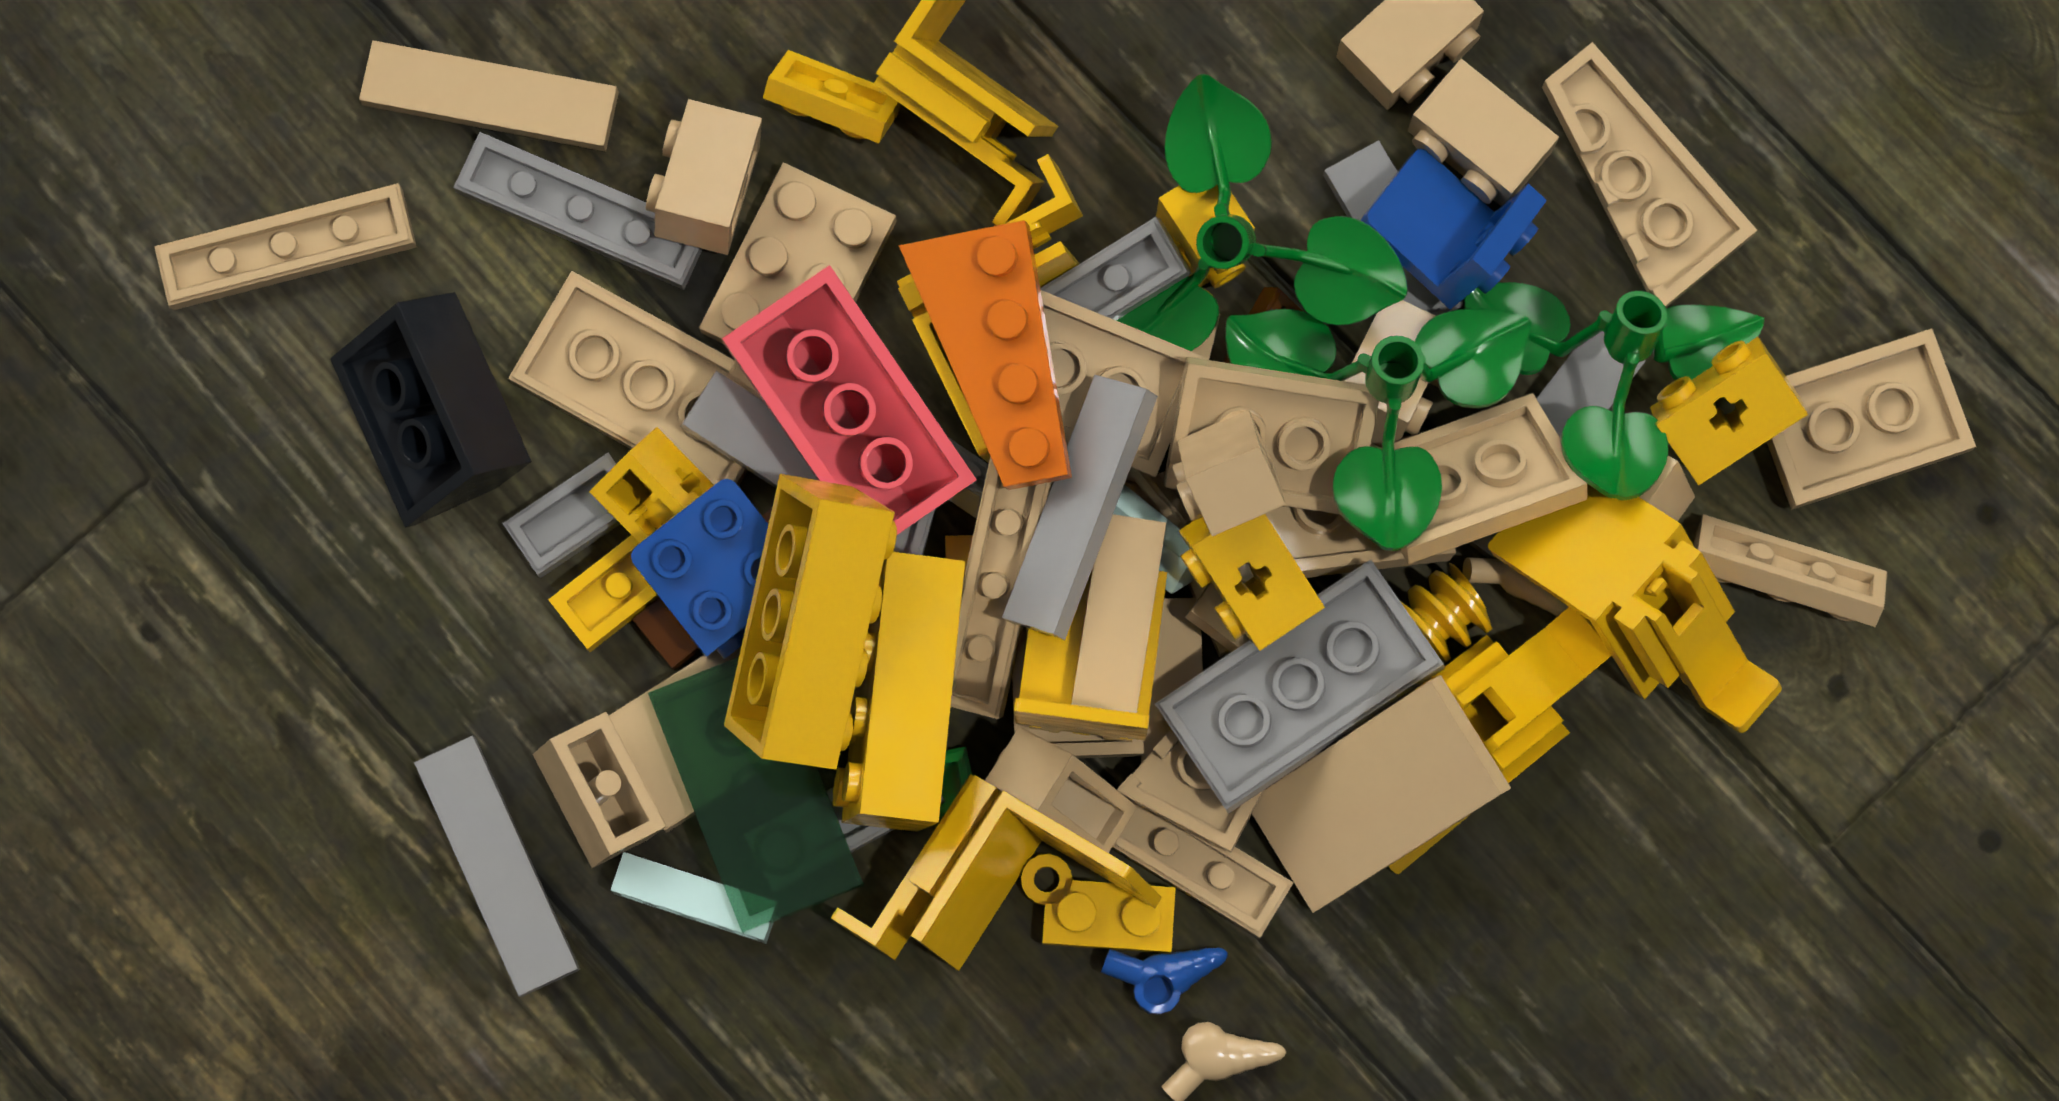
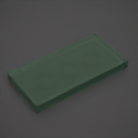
M737 657L651 691L648 695L740 929L744 934L860 888L864 884L817 767L761 759L724 727L739 659Z

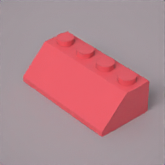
M830 265L722 338V342L817 480L853 486L894 511L893 521L896 523L897 535L977 480Z

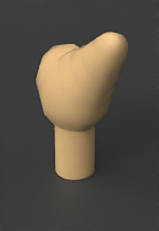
M1466 558L1464 560L1463 574L1470 583L1500 584L1507 593L1515 598L1536 605L1556 617L1569 607L1497 558Z
M1211 1022L1197 1023L1189 1027L1182 1038L1181 1049L1186 1062L1161 1087L1174 1101H1184L1204 1080H1224L1232 1075L1270 1065L1281 1060L1285 1056L1286 1050L1278 1043L1251 1040L1225 1033L1220 1026Z

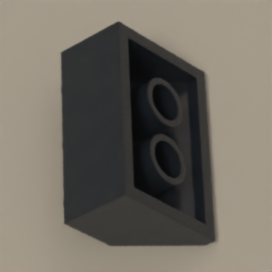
M455 292L397 302L330 358L405 528L415 526L498 488L532 462Z

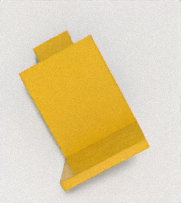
M921 0L894 40L898 45L893 52H889L877 70L876 74L879 76L873 84L1015 185V188L992 221L995 225L1005 224L1024 214L1045 182L1016 162L1014 159L1017 154L996 140L997 136L1007 122L1028 137H1052L1059 126L939 42L966 0Z
M1049 154L1037 159L1055 198L1007 222L1012 223L1025 220L1030 225L1033 249L1050 241V233L1083 217L1058 165ZM1061 241L1035 254L1040 288L1080 264ZM909 274L897 281L900 287L898 289L908 310L914 317L912 321L978 455L989 463L990 454L912 275Z
M1587 484V500L1502 530L1488 543V549L1494 557L1590 620L1635 694L1644 700L1659 683L1669 688L1680 677L1682 682L1689 687L1701 708L1737 732L1744 733L1781 692L1782 687L1775 677L1746 658L1726 623L1735 611L1702 552L1693 546L1682 524L1642 498L1637 497L1623 501L1616 498H1608Z
M1091 571L1065 640L1028 628L1019 698H1015L1014 704L1016 724L1029 725L1030 729L1044 730L1052 733L1067 731L1080 735H1098L1106 740L1132 742L1133 739L1146 741L1167 572L1159 571L1138 708L1137 713L1071 705L1092 577Z
M1568 607L1544 629L1510 655L1506 653L1497 641L1493 642L1486 635L1429 680L1439 675L1442 676L1505 779L1510 783L1570 733L1562 724L1564 720L1552 705L1612 655L1590 620ZM1467 817L1389 865V868L1394 873L1400 874Z
M970 774L874 926L870 928L838 907L831 919L893 960L897 958L909 937L912 936L948 965L959 971L1041 841L1153 908H1156L1162 897L1128 864L1004 790L1001 792L980 777Z

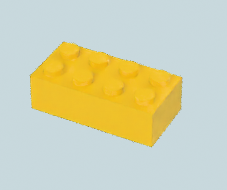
M785 474L779 475L724 722V727L761 759L836 770L840 751H845L850 744L853 732V718L850 713L855 687L858 688L862 685L867 671L868 657L864 649L869 624H873L877 620L882 605V590L880 585H878L884 559L887 560L892 555L897 538V527L893 521L895 512L853 486Z
M893 552L889 559H884L878 584L882 590L881 610L877 620L873 624H869L864 646L868 657L867 671L862 685L858 688L855 687V696L850 707V713L853 718V732L849 744L848 762L845 768L838 767L834 781L833 806L843 807L841 823L915 832L939 823L965 561L899 552Z

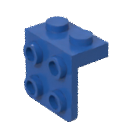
M1418 149L1402 165L1363 215L1361 221L1377 230L1394 249L1402 266L1451 310L1476 288L1486 294L1504 277L1511 267L1504 258L1508 253L1512 256L1517 254L1536 234L1539 228L1532 223V220L1547 200L1528 183L1494 212L1425 149Z
M724 479L716 483L638 544L631 553V560L634 566L690 635V639L701 653L707 657L717 650L723 659L742 646L768 529V523L740 487L730 479Z

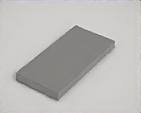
M1371 559L1317 595L1323 603L1324 609L1261 651L1249 640L1155 703L1228 814L1445 669L1442 660Z

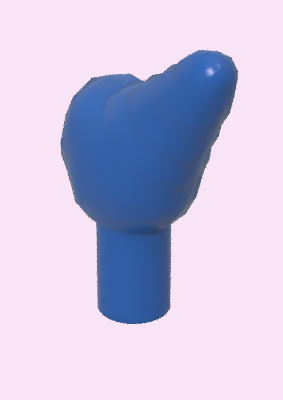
M1110 948L1101 973L1134 985V997L1139 1007L1148 1014L1161 1015L1171 1012L1179 1003L1181 994L1186 992L1202 977L1208 975L1212 970L1220 967L1226 961L1228 954L1222 948H1202L1183 952L1153 954L1142 961Z

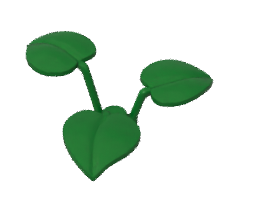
M1200 74L1189 83L1177 100L1168 123L1165 138V158L1172 177L1184 190L1200 193L1218 185V201L1214 207L1216 217L1206 221L1197 234L1196 246L1201 259L1198 261L1196 271L1191 276H1187L1116 321L1193 351L1210 337L1219 317L1217 300L1209 291L1198 285L1206 278L1211 267L1217 269L1235 267L1246 262L1251 255L1302 262L1303 264L1297 271L1294 280L1296 296L1308 314L1327 324L1349 325L1363 321L1386 307L1404 300L1408 293V285L1403 266L1394 249L1377 230L1359 219L1347 216H1334L1319 220L1312 226L1308 234L1307 251L1256 242L1255 232L1251 224L1244 218L1232 215L1229 212L1231 197L1229 182H1248L1262 172L1272 149V136L1269 124L1263 113L1249 99L1226 87L1210 75Z
M1517 282L1497 283L1486 294L1476 288L1463 299V309H1497L1520 314L1531 319V330L1526 342L1520 370L1522 375H1532L1540 372L1546 365L1550 353L1557 357H1564L1600 332H1604V344L1609 355L1615 361L1623 364L1613 400L1612 411L1600 406H1588L1577 410L1567 419L1561 433L1560 443L1565 461L1578 477L1606 497L1616 498L1621 501L1637 498L1650 490L1660 477L1668 457L1666 433H1661L1657 427L1656 422L1658 420L1647 413H1624L1626 399L1638 363L1646 360L1653 353L1654 361L1658 363L1668 361V369L1674 380L1689 376L1692 380L1713 366L1711 361L1718 352L1737 341L1742 340L1745 344L1749 343L1756 337H1759L1764 326V317L1741 310L1694 304L1666 308L1658 297L1649 292L1631 291L1619 299L1613 314L1605 310L1601 311L1594 323L1565 341L1570 332L1571 325L1568 312L1564 304L1556 296L1544 289Z
M1480 308L1449 311L1430 319L1419 331L1415 342L1404 336L1386 337L1375 346L1372 356L1362 353L1358 356L1356 362L1330 374L1326 372L1333 366L1336 358L1335 340L1329 328L1322 321L1303 311L1275 309L1251 315H1230L1226 322L1225 340L1228 359L1231 364L1338 381L1347 380L1361 372L1365 373V384L1369 393L1376 400L1387 404L1382 450L1364 446L1349 452L1336 468L1332 487L1333 497L1338 511L1353 528L1380 548L1398 551L1412 544L1425 532L1438 509L1442 492V480L1438 465L1428 451L1413 446L1395 450V435L1401 403L1413 395L1420 378L1424 382H1431L1437 379L1442 395L1448 401L1458 406L1483 408L1498 403L1513 389L1520 374L1532 322L1526 316L1497 309Z

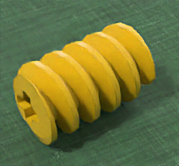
M1449 563L1452 578L1436 570L1428 577L1431 593L1422 586L1414 585L1408 590L1410 607L1401 602L1439 658L1445 663L1451 659L1446 644L1448 638L1452 637L1467 648L1472 644L1466 627L1472 622L1485 633L1492 630L1482 599L1465 575L1452 563Z

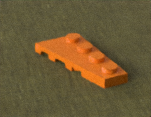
M1025 220L899 245L1003 486L1007 490H1013L1072 478L1030 225Z

